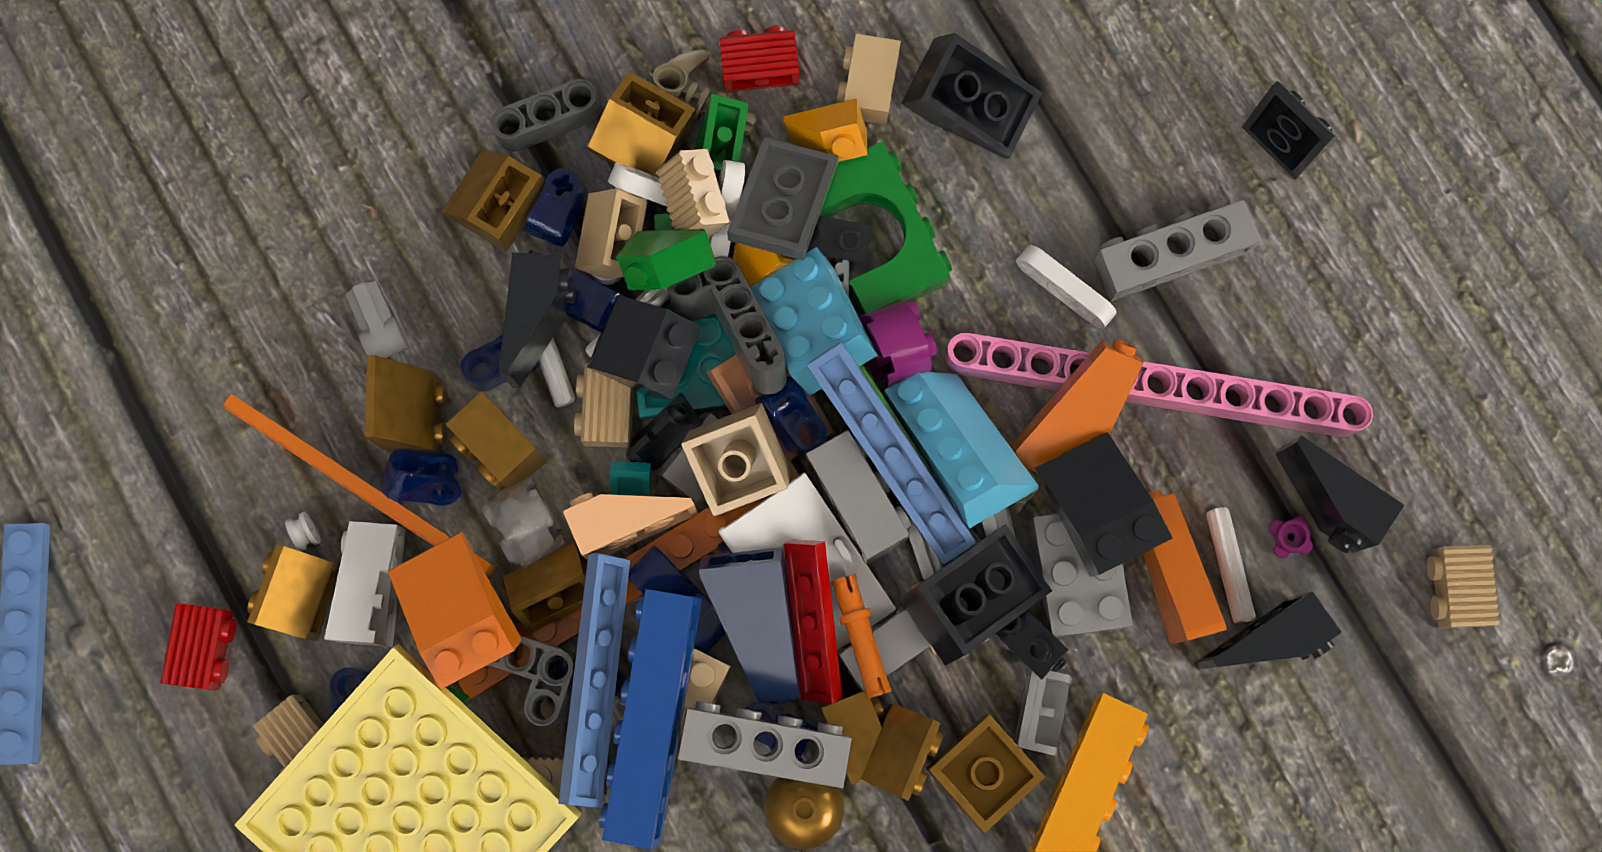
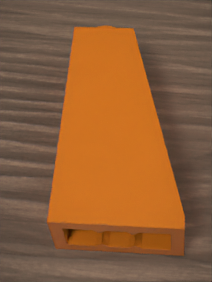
M1115 339L1113 344L1101 340L1010 445L1025 468L1037 473L1036 467L1107 432L1110 435L1143 365L1140 356L1135 354L1137 350L1135 346L1119 339Z
M1161 490L1148 492L1173 539L1143 553L1170 645L1227 630L1175 493L1162 496Z

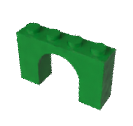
M883 141L868 147L867 155L838 162L820 216L831 217L857 205H874L891 213L901 226L904 244L900 252L889 262L849 280V293L860 315L899 300L906 301L912 299L915 301L947 286L950 278L949 272L952 271L947 254L944 250L938 252L932 240L935 238V232L931 222L927 217L921 218L916 208L919 202L910 183L905 185L899 174L902 171V167L896 153L893 150L888 152Z

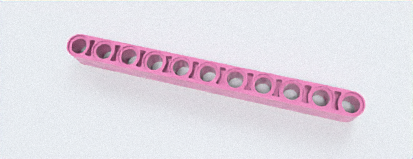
M960 333L950 340L945 353V363L950 371L958 375L1058 391L1071 376L1070 366L1080 365L1090 353L978 334ZM959 346L967 347L972 351L973 359L969 362L959 361L955 357L953 350ZM995 353L1008 355L1011 360V366L1008 368L997 367L992 360V355ZM1034 359L1044 360L1048 363L1050 372L1046 375L1036 373L1031 367V361ZM1144 361L1125 401L1337 437L1352 436L1367 428L1373 419V409L1370 403L1359 396ZM1149 377H1155L1162 381L1164 385V392L1162 394L1154 393L1149 389L1147 382ZM1193 383L1200 387L1203 396L1201 400L1192 399L1188 395L1187 384ZM1226 390H1233L1239 394L1241 398L1240 406H1233L1227 401ZM1265 396H1271L1277 400L1279 404L1278 413L1267 409L1264 401ZM1305 402L1311 403L1316 407L1317 419H1312L1306 415L1304 411ZM1344 408L1354 413L1356 417L1355 425H1350L1345 421L1343 417Z

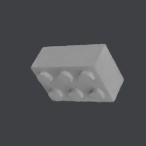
M847 430L806 454V468L831 511L834 512L844 532L864 562L869 565L905 544L910 535L908 528L911 527V523L900 505L895 508L888 499V493L891 492L889 485L879 471L873 473L868 465V458L870 457L857 438L853 439Z
M1059 515L1033 517L1027 524L1034 565L1052 590V592L1040 600L1044 626L1056 638L1119 630L1133 626L1123 564L1100 575L1090 577Z

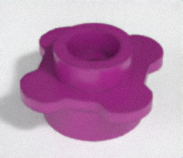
M1296 516L1286 522L1274 520L1269 525V532L1274 535L1275 547L1273 551L1277 557L1286 558L1289 554L1297 552L1306 555L1312 550L1313 544L1310 541V531L1305 518ZM1288 534H1293V541L1288 540Z

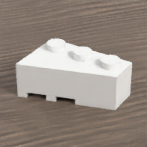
M349 521L348 530L344 531L341 539L342 558L325 640L345 644L393 647L398 597L388 571L402 564L406 529L394 524Z

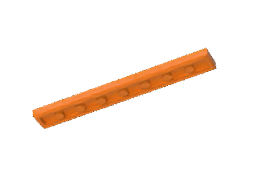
M230 394L223 404L226 410L431 545L436 546L451 538L235 395ZM474 553L488 579H491L497 567Z

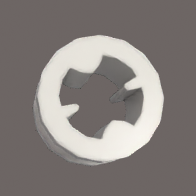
M305 511L299 514L297 520L290 518L285 521L288 534L299 551L306 550L309 543L314 545L320 543L319 533L312 519Z

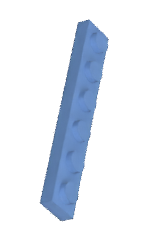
M840 341L808 362L807 367L942 565L977 544L976 539L843 342Z
M45 523L4 524L0 594V765L39 764L50 525Z
M599 553L588 554L558 804L602 808L630 560Z

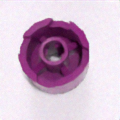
M912 299L906 301L899 300L859 316L878 355L867 362L868 367L877 382L885 379L883 382L884 389L917 373L931 371L933 367L931 356L937 354L936 344L929 332L923 333L919 323L920 312Z

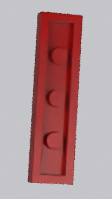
M793 539L783 544L801 700L833 704L843 698L825 541Z

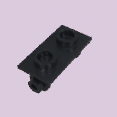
M819 216L807 252L817 247L824 256L865 263L872 225Z
M679 393L631 440L632 442L628 445V451L626 452V456L631 462L651 463V471H655L681 446L682 441L690 430L703 425L683 393Z
M1028 609L995 633L1041 680L1051 669L1057 672L1067 662L1063 656L1069 649Z

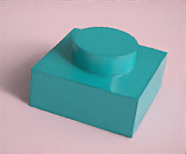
M611 461L609 470L610 495L651 496V463Z

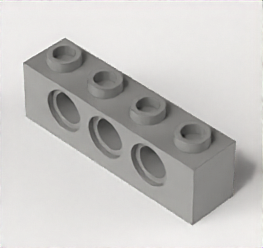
M1229 199L1223 200L1208 207L1209 212L1195 216L1194 212L1185 213L1173 219L1172 225L1160 229L1158 224L1151 225L1138 231V237L1124 241L1123 237H1117L1102 244V249L1095 257L1094 263L1110 302L1252 252L1262 241L1244 199L1232 204ZM1209 228L1214 230L1218 235L1219 241L1212 242L1208 240L1203 234V229ZM1167 241L1178 242L1183 248V254L1172 253L1167 246ZM1139 253L1145 256L1148 266L1139 267L1134 264L1131 254Z
M696 701L695 708L686 707L677 754L679 760L838 788L844 787L852 738L842 734V726L818 723V728L815 730L801 727L802 719L778 715L777 723L760 720L762 712L737 708L736 715L720 713L721 705L703 701ZM722 724H728L735 730V739L727 747H719L712 740L714 729ZM765 731L773 733L776 739L774 749L767 754L757 753L753 747L755 737ZM803 739H811L816 745V753L808 761L797 760L794 753L796 744Z

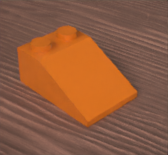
M462 532L388 571L418 651L440 690L515 651L522 639Z

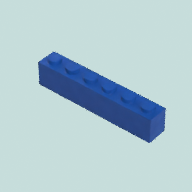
M645 589L644 597L641 596L637 602L635 618L636 621H640L638 636L632 639L628 652V660L633 662L630 679L627 678L624 681L621 692V702L626 705L623 720L617 722L614 733V744L618 745L616 761L611 762L607 773V786H611L609 803H604L599 819L600 828H604L602 840L650 850L661 844L702 598Z

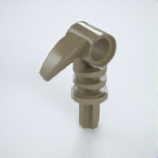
M705 50L686 52L672 58L667 63L660 64L653 72L651 84L694 107V119L696 120L705 115L711 96V88L706 87L703 91L698 90L699 83L690 81L688 75L707 62L709 55ZM664 86L671 87L673 89H666L664 88ZM722 91L716 94L719 96L727 97V93H724ZM747 112L744 135L751 133L756 122V116Z

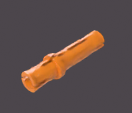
M852 574L846 578L841 577L831 581V585L834 588L842 614L839 617L841 625L846 626L867 694L866 697L869 699L891 692L892 688L889 685L868 617L872 616L870 608L865 609L856 574Z

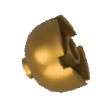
M777 777L768 789L764 803L766 823L773 836L786 846L800 850L818 848L830 841L841 827L845 812L843 795L838 787Z

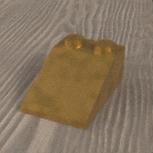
M367 355L365 437L393 456L440 455V445H445L447 436L445 421H441V406H446L447 404L446 383H442V379L433 371L376 355Z

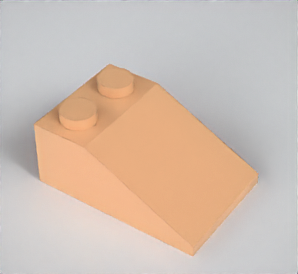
M587 493L569 502L571 507L563 511L580 553L587 560L588 554L599 553L609 556L679 525L698 514L691 498L604 494L593 497L592 493Z

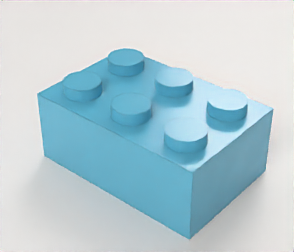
M817 247L807 252L804 260L796 259L750 287L783 348L785 364L790 375L809 396L822 389V387L807 367V363L840 341L843 342L858 366L878 356L835 269Z

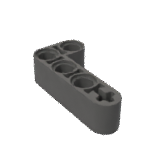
M724 256L715 257L716 264L714 267L667 287L672 312L690 321L713 313L716 314L756 391L762 394H773L783 389L787 382L783 348L738 264L733 259Z
M519 634L522 640L515 651L488 665L532 679L524 704L525 716L536 726L560 725L569 716L576 653ZM526 645L530 650V659L526 665L521 667L517 662L516 654L520 647ZM564 657L568 663V672L562 679H558L554 674L553 667L556 660ZM549 696L554 701L555 711L549 719H546L541 714L540 707L542 701Z

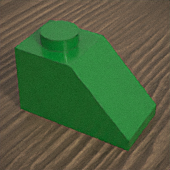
M711 94L696 141L695 150L708 149L718 181L724 160L740 162L749 103Z
M705 229L638 231L616 256L628 290L664 289L706 271L716 264Z

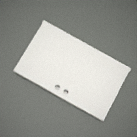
M805 472L793 479L787 489L770 495L733 522L718 530V533L732 553L783 547L784 552L783 543L793 539L825 541L837 651L848 644L850 639L846 626L841 625L839 617L842 614L831 581L856 574L865 609L870 608L872 616L868 617L871 627L896 610Z

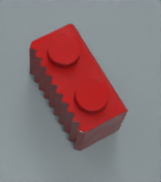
M773 26L765 29L764 33L749 35V32L745 30H735L729 32L727 37L719 38L725 92L745 91L747 89L759 90L761 88L796 86L799 84L795 30L786 31L785 27Z
M175 603L160 683L205 690H219L220 683L225 682L229 671V661L224 659L228 647L227 643H231L236 634L237 624L236 620L232 619L234 616L233 611Z

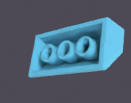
M917 373L884 390L888 405L968 528L975 526L1039 489L1038 484L957 374Z

